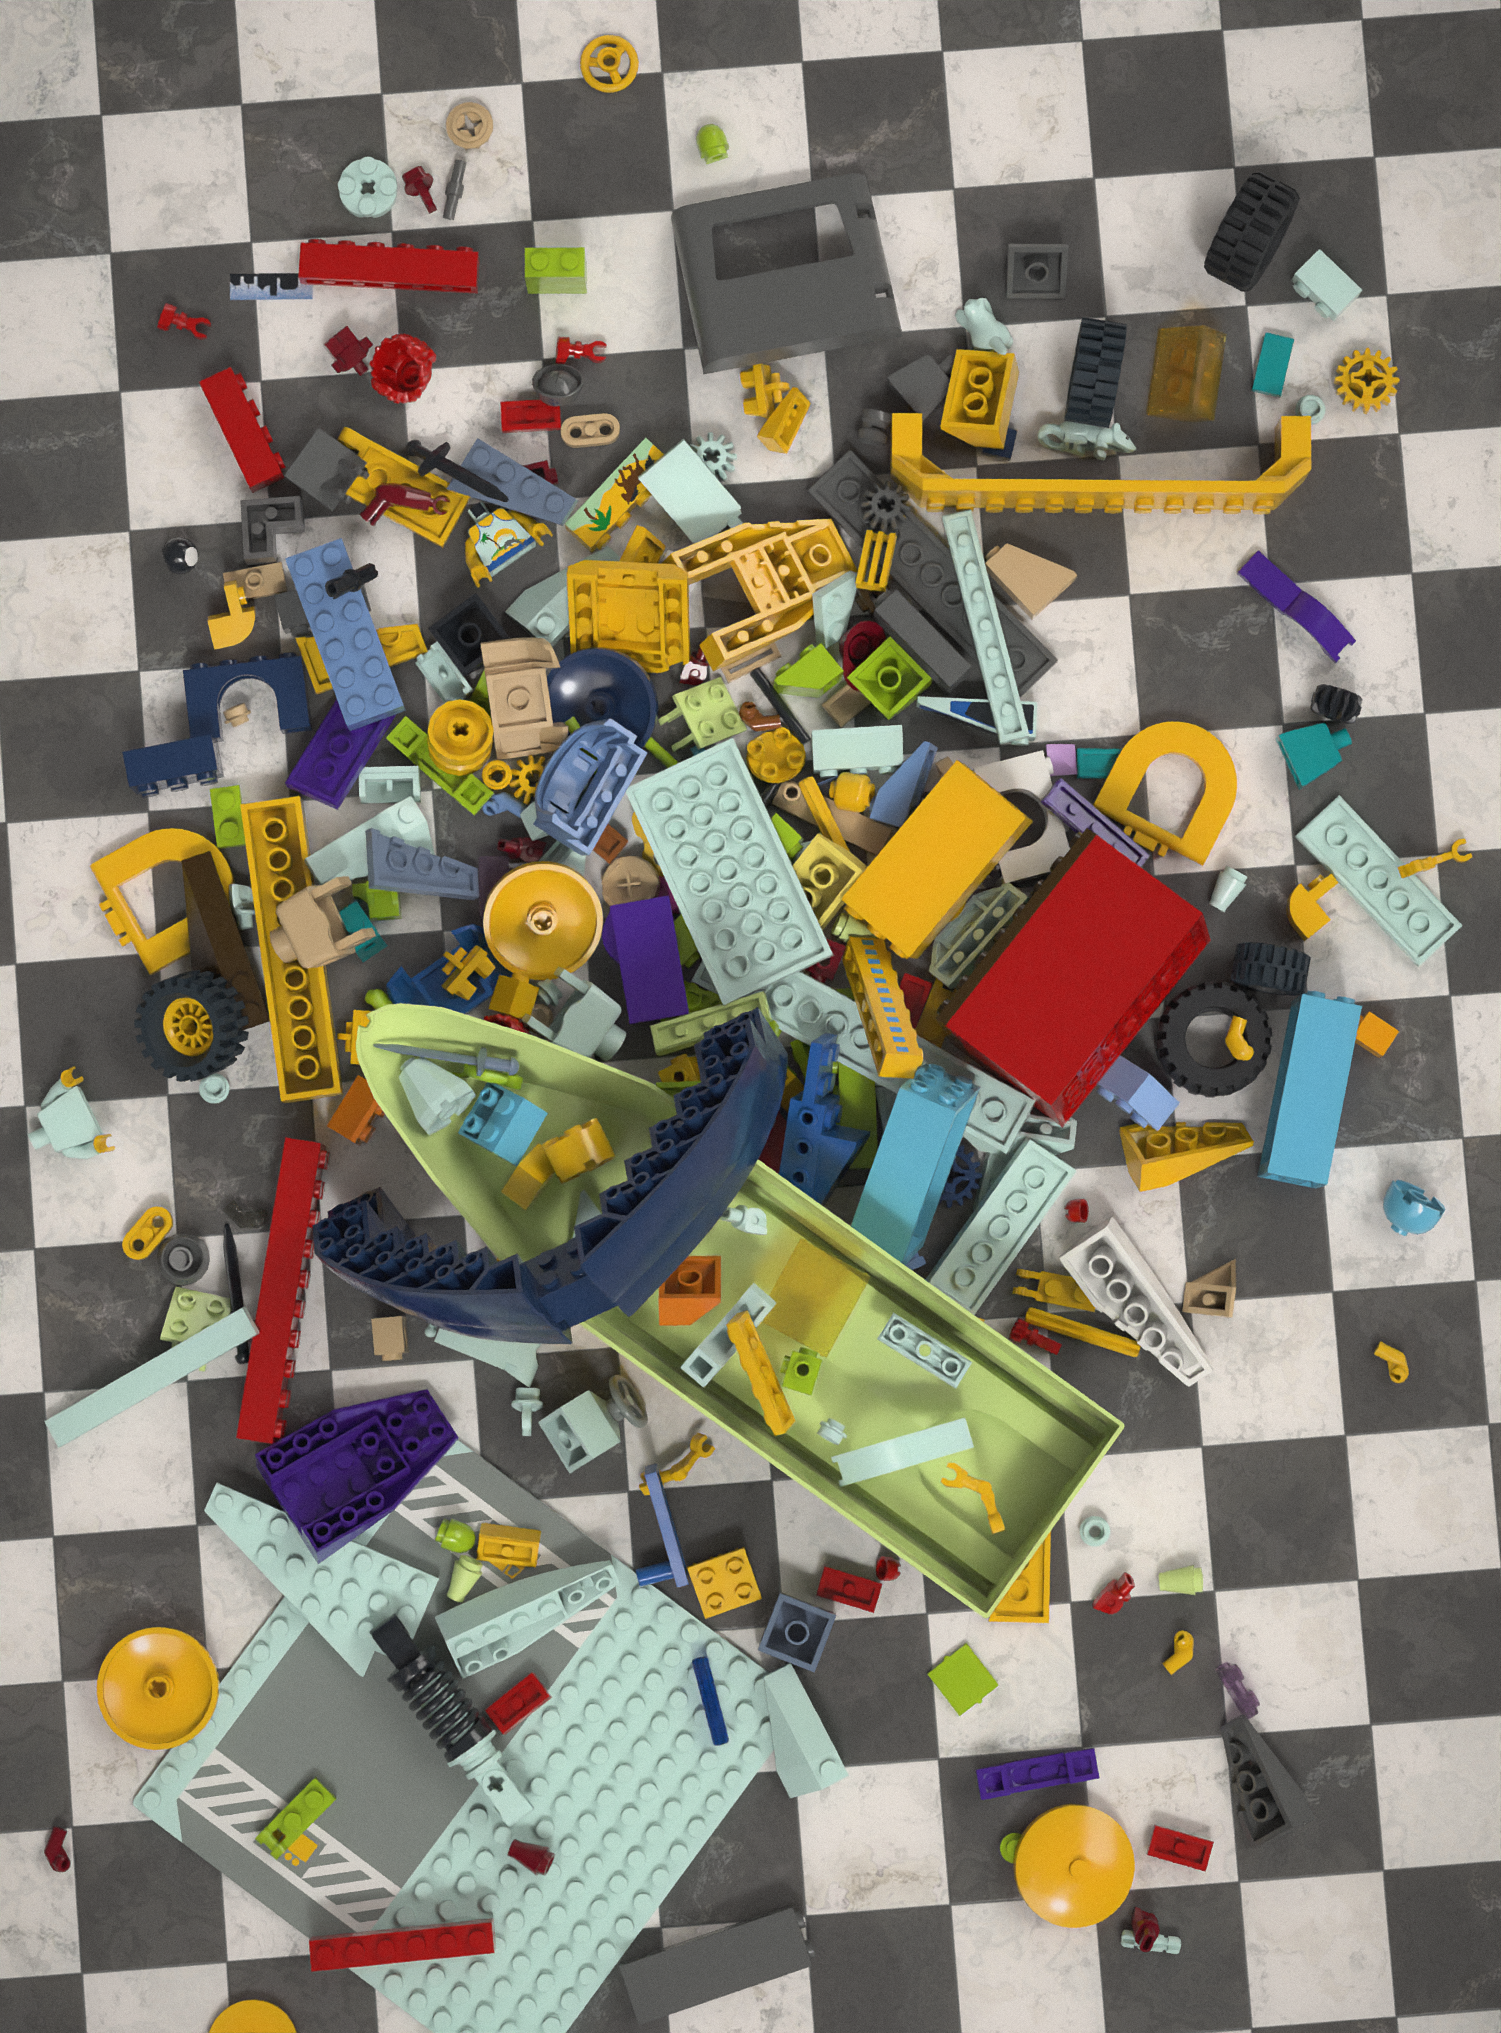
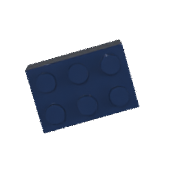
M211 734L122 752L129 787L137 795L141 794L142 798L159 795V790L171 788V792L189 789L188 784L200 782V786L213 785L218 783V778L224 777L218 742Z

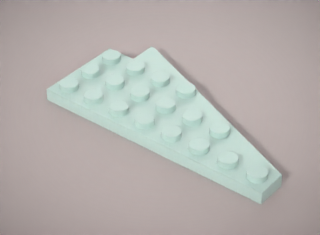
M218 1482L216 1483L204 1511L360 1676L364 1677L375 1651L386 1655L377 1645L369 1631L392 1614H396L413 1640L439 1580L438 1577L355 1541H350L323 1562L317 1564L285 1511Z

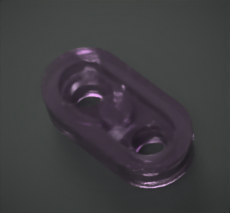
M1227 1661L1216 1667V1672L1240 1713L1244 1714L1248 1720L1257 1715V1707L1260 1706L1259 1700L1252 1690H1246L1242 1683L1244 1676L1236 1664L1230 1665Z

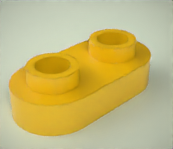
M155 1206L149 1208L125 1235L122 1242L124 1253L135 1260L147 1258L172 1229L173 1217L171 1213L163 1207ZM157 1216H161L164 1221L163 1225L159 1228H156L153 1224V1220ZM138 1239L144 1242V1247L140 1251L134 1248V1242Z

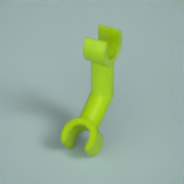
M464 1064V1071L462 1073L452 1072L453 1075L459 1078L472 1077L484 1082L518 1090L521 1089L523 1078L517 1074L509 1075L507 1072L502 1073L487 1069L484 1070L481 1076H477L476 1066L471 1064Z

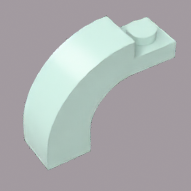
M753 1283L680 1368L704 1388L737 1351L735 1344L728 1337L726 1324L737 1313L748 1310L753 1324L757 1328L777 1303Z

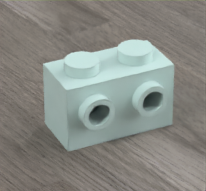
M1320 249L1294 274L1291 280L1294 283L1293 288L1303 298L1308 296L1316 304L1314 306L1316 311L1326 319L1329 317L1333 321L1356 300L1362 291Z

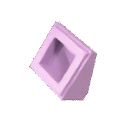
M1046 744V757H1050L1054 774L1050 776L1077 774L1075 744Z

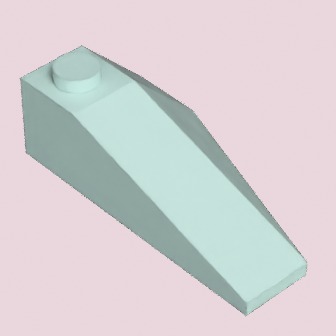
M606 546L580 561H619L620 557L611 548ZM568 567L526 589L505 611L532 638H544L551 644L552 648L569 631Z
M410 796L389 807L305 858L304 861L318 884L323 885L336 877L349 876L350 880H354L355 878L368 876L365 831L370 828L379 830L380 834L384 836L400 838L404 840L405 844L426 848L430 850L431 854L435 855L427 821L413 798Z
M787 1663L764 1675L776 1771L789 1797L794 1798L822 1790L849 1776L792 1664Z

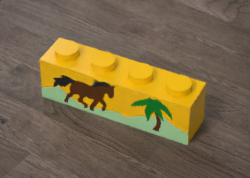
M645 438L565 523L566 530L591 553L596 548L602 550L612 539L609 534L616 527L623 528L632 517L630 512L637 505L642 507L652 496L638 479V476L664 454Z

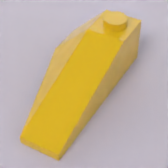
M1176 1122V1126H1161L1158 1131L1149 1125L1142 1128L1138 1124L1120 1127L1119 1130L1128 1173L1139 1192L1169 1186L1254 1145V1141L1243 1123L1206 1122L1203 1127H1187L1186 1122Z

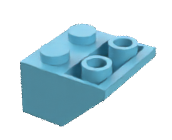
M487 1082L458 1133L498 1157L518 1166L548 1113L504 1087Z

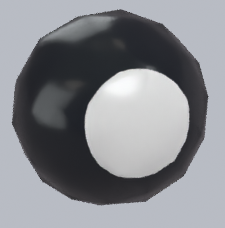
M183 537L170 539L164 544L161 551L168 569L171 573L178 575L188 573L194 569L199 555L195 544Z

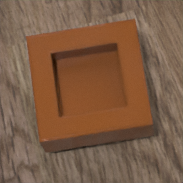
M607 824L593 852L610 865L627 846L629 841Z

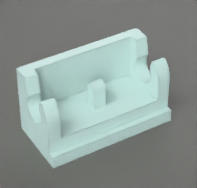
M438 641L431 645L427 653L424 655L420 654L416 658L417 662L415 664L444 704L448 701L467 700L472 696L473 689Z
M419 766L364 767L359 775V798H361V804L399 803L410 796L415 802H421Z

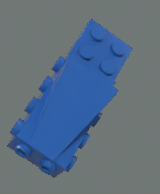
M824 1033L811 1042L804 1090L790 1099L779 1171L780 1176L823 1207L870 1137V1131L836 1125V1122H840L843 1107L839 1105L840 1095L830 1094L829 1091L833 1090L835 1084V1073H832L833 1061L836 1062L838 1059L840 1044H836L837 1035L831 1033Z

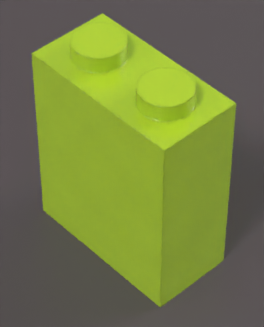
M585 247L525 248V281L528 294H587Z

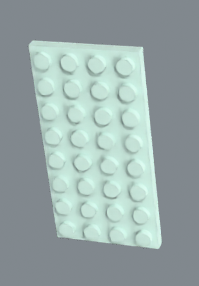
M733 738L628 787L626 794L723 1005L755 993L834 955Z

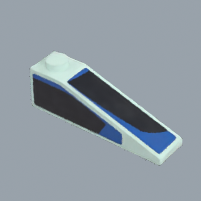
M917 697L916 707L998 738L988 700ZM1021 701L1029 738L1012 741L1011 745L1028 746L1029 741H1034L1036 738L1037 702Z

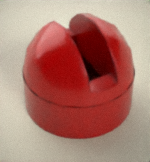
M1073 1199L1065 1205L1064 1209L1068 1210V1214H1065V1217L1070 1222L1085 1223L1087 1221L1089 1207L1085 1199Z
M881 1556L876 1564L877 1578L882 1581H894L901 1574V1572H898V1567H901V1564L897 1559Z

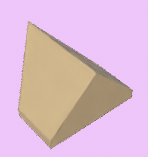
M1236 1259L1192 1282H1186L1182 1312L1232 1318L1236 1293Z

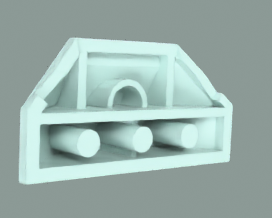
M1009 882L1002 884L1001 887L992 888L973 895L965 904L960 915L949 922L934 939L929 972L950 989L956 988L963 976H970L976 968L974 964L977 958L984 951H990L995 944L993 940L996 934L1003 927L1006 929L1014 920L1012 916L1015 910L1022 903L1026 905L1030 900L1029 897Z
M1033 1106L1008 1154L964 1131L963 1137L979 1151L1013 1156L1025 1138L1028 1137L1052 1154L1057 1155L1074 1149L1077 1121L1071 1117L1062 1128Z

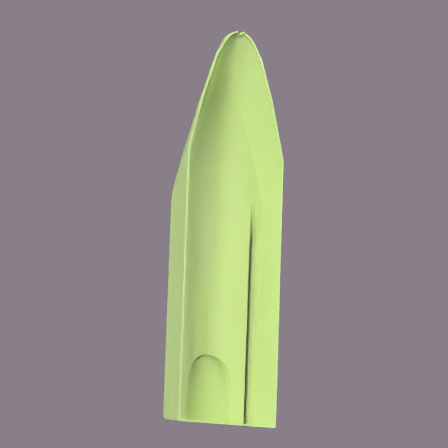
M402 1003L389 1004L368 1013L366 1016L370 1021L366 1027L358 1026L356 1053L374 1099L430 1178L500 1261L518 1253L523 1262L544 1251L551 1250L572 1239L580 1192L585 1190L602 1214L599 1193L611 1186L627 1181L624 1160L636 1153L652 1148L649 1127L656 1125L661 1120L677 1115L674 1098L649 1081L536 1036L447 1008ZM373 1044H399L478 1057L479 1051L483 1047L487 1049L488 1057L511 1060V1057L519 1062V1070L516 1074L523 1078L521 1089L500 1086L525 1098L548 1113L521 1161L538 1143L542 1145L552 1138L561 1137L564 1135V1131L578 1124L582 1125L594 1118H597L616 1157L602 1166L580 1174L581 1176L562 1184L556 1173H554L527 1210H524L501 1192L517 1166L458 1133L487 1082L472 1077L460 1078L469 1085L476 1096L464 1112L459 1116L454 1113L449 1118L452 1121L449 1125L428 1135L418 1123L399 1079V1075L402 1072L400 1067L412 1057L418 1059L420 1057L376 1048ZM424 1057L450 1073H462L464 1071L463 1063ZM757 1160L742 1188L728 1207L735 1208L738 1205H745L748 1209H761L766 1214L767 1235L743 1232L734 1228L731 1222L723 1221L719 1218L708 1234L689 1254V1256H721V1303L691 1325L659 1326L658 1288L630 1317L619 1306H616L580 1323V1325L983 1618H989L1125 1427L1124 1423L760 1160ZM753 1283L777 1303L756 1328L795 1418V1422L787 1432L774 1436L771 1427L765 1422L764 1411L759 1399L752 1392V1383L747 1372L741 1367L738 1351L735 1352L704 1388L680 1368ZM893 1313L972 1362L956 1389L877 1339ZM921 1345L919 1347V1353L922 1356L930 1354L931 1350L928 1345ZM800 1347L818 1352L817 1358L822 1359L811 1396L782 1387L785 1374L779 1372L784 1356L791 1357L792 1351L799 1352ZM831 1418L845 1426L843 1433L847 1435V1438H842L839 1445L824 1439L817 1434L821 1427V1421L827 1422ZM961 1418L966 1419L973 1448L842 1487L839 1486L838 1481L843 1479L838 1462L833 1463L831 1457ZM948 1463H956L967 1471L969 1476L991 1484L992 1492L995 1496V1505L1001 1515L1005 1531L992 1534L987 1518L988 1514L979 1493L965 1487L962 1489L946 1487L941 1483L942 1478L952 1481L957 1476L954 1470L946 1468Z

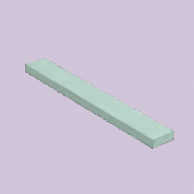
M971 509L942 516V522L999 744L1029 738L1024 712Z
M246 1306L242 1307L44 1422L58 1448L62 1447L253 1338L260 1332Z

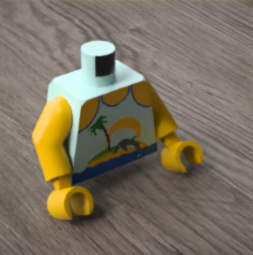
M479 502L471 507L468 513L476 525L468 530L469 538L465 542V560L476 587H480L479 580L482 578H488L489 582H492L494 575L536 547L535 541L539 546H543L544 543L541 537L545 534L553 536L549 528L544 523H538L532 517L514 510L505 511L501 507L490 513L483 502Z

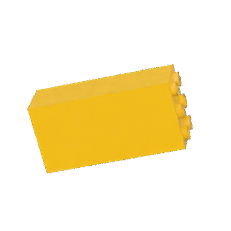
M956 760L841 898L847 904L844 909L857 920L863 921L865 919L869 923L866 928L876 937L883 940L887 938L891 941L892 944L889 948L901 958L908 959L910 957L918 959L1033 821L966 764Z

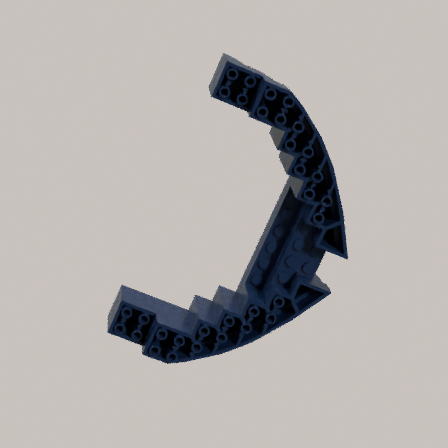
M758 1007L749 1012L741 1013L738 1017L721 1025H716L709 1031L704 1032V1039L694 1044L701 1083L687 1087L673 1095L677 1115L661 1120L656 1125L649 1127L652 1148L636 1153L624 1160L627 1181L611 1186L599 1193L602 1214L574 1226L575 1237L568 1242L551 1250L544 1251L528 1261L523 1262L517 1253L498 1262L487 1246L467 1254L457 1239L437 1247L427 1233L416 1237L413 1230L381 1187L364 1192L351 1201L335 1206L332 1210L327 1211L328 1218H324L317 1224L312 1225L315 1255L329 1270L354 1289L440 1329L464 1336L495 1341L572 1344L571 1327L616 1306H619L628 1317L632 1316L689 1256L723 1215L742 1188L766 1144L779 1111L785 1088L788 1053Z

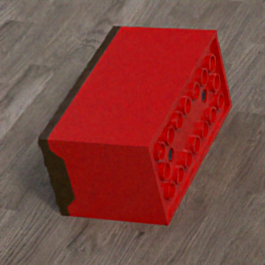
M1088 828L1082 834L1078 832L1069 843L1070 850L1064 857L1059 856L1050 867L1051 874L1045 881L1040 880L1031 891V895H1033L1026 905L1022 903L1015 910L1012 916L1014 919L1007 929L1003 927L996 934L993 940L995 943L989 952L984 951L981 953L974 964L976 966L970 976L965 975L956 986L957 992L951 1000L947 998L942 1002L937 1010L939 1015L936 1017L951 1044L997 1079L1035 1100L1034 1107L1062 1128L1211 941L1205 918L1201 911Z

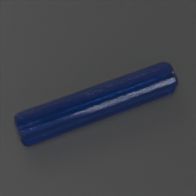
M706 1656L694 1658L692 1665L713 1744L715 1746L724 1745L729 1742V1737L708 1658Z

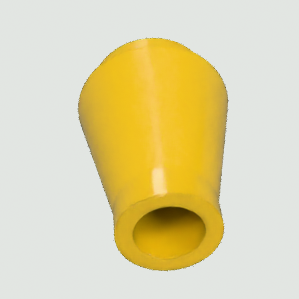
M493 760L487 763L482 771V779L485 785L494 790L505 788L512 778L509 765L501 760ZM495 774H502V781L496 782L493 780Z

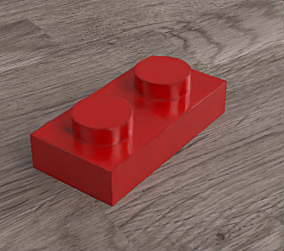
M540 399L500 402L502 433L561 430L560 406L547 405Z
M904 973L899 988L904 993L905 1007L910 1011L912 1028L916 1029L933 983Z
M824 1566L816 1596L874 1613L882 1583Z
M532 1672L485 1709V1711L500 1732L506 1735L550 1700L552 1696L536 1674Z
M1154 1824L1146 1854L1206 1872L1214 1842Z

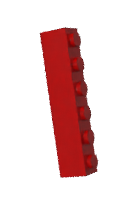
M309 239L308 243H300L298 278L301 284L478 294L480 257L479 253L474 252L473 248L456 247L455 251L444 250V247L439 245H428L426 249L414 248V245L406 243L397 244V247H385L384 243L368 242L367 246H360L348 240L338 241V244H326V241L322 239Z
M494 1918L313 1936L309 1940L311 1972L491 1954L496 1951Z

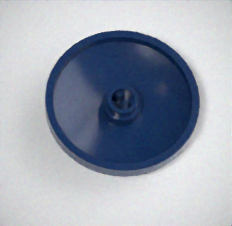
M592 647L570 654L559 662L560 667L553 668L547 676L553 723H564L570 718L575 717L579 726L582 727L594 721L612 719L637 736L634 741L635 745L642 749L647 744L657 723L658 698L651 678L636 660L615 649Z

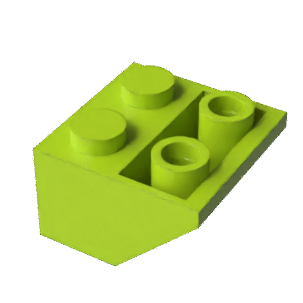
M822 643L816 647L811 644L798 655L800 658L795 664L791 666L790 663H787L775 673L774 689L778 694L820 698L842 681L843 670Z

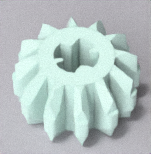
M712 432L708 433V441L706 442L701 436H698L696 440L700 447L692 444L689 446L714 475H719L725 481L727 475L724 470L734 472L735 466L730 462L737 460V454L729 453L734 448L733 443L730 442L723 445L724 435H720L717 441H713ZM706 454L718 455L717 463L713 464L711 460L705 462L707 460Z

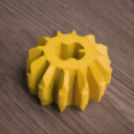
M528 755L529 765L526 766L522 760H518L517 764L522 770L511 769L512 776L519 779L510 781L509 785L512 788L520 787L514 793L516 798H520L526 793L524 797V804L529 805L531 798L535 797L537 783L536 787H530V782L527 778L530 775L533 778V774H539L540 779L545 768L543 767L545 764L544 756H540L538 763L534 764L533 755Z

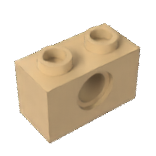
M396 1316L371 1319L374 1355H382V1361L403 1359L402 1353H409L406 1317Z

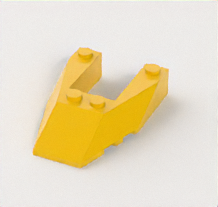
M832 519L797 520L794 523H780L779 521L768 522L767 524L743 523L675 551L661 563L675 564L688 572L689 585L732 567L756 614L711 633L700 644L712 671L732 664L797 631L814 614L813 593L848 571L858 572Z

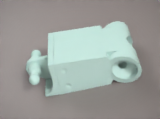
M428 1324L424 1331L425 1335L430 1338L434 1337L437 1327ZM440 1328L434 1341L501 1368L529 1388L539 1366L536 1359V1350L541 1344L479 1339Z

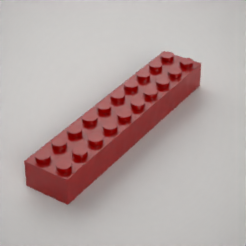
M285 1137L255 1324L260 1333L252 1338L236 1435L238 1439L274 1444L279 1441V1438H284L287 1420H282L284 1408H289L292 1394L291 1390H287L288 1379L294 1378L296 1360H292L293 1349L299 1348L301 1331L297 1330L298 1318H304L306 1301L302 1300L303 1288H309L311 1271L306 1269L308 1258L313 1259L315 1253L314 1241L311 1240L312 1225L320 1221L321 1212L316 1210L318 1199L323 1200L326 1183L321 1180L323 1169L328 1170L330 1152L326 1151V1146L322 1143Z

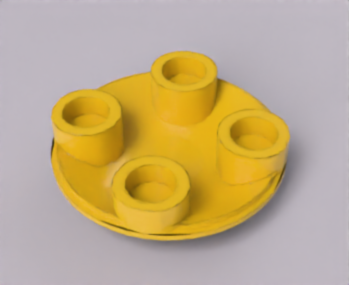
M781 727L774 731L762 733L747 745L746 761L748 768L754 776L765 782H786L798 775L805 764L806 753L804 746L787 728Z

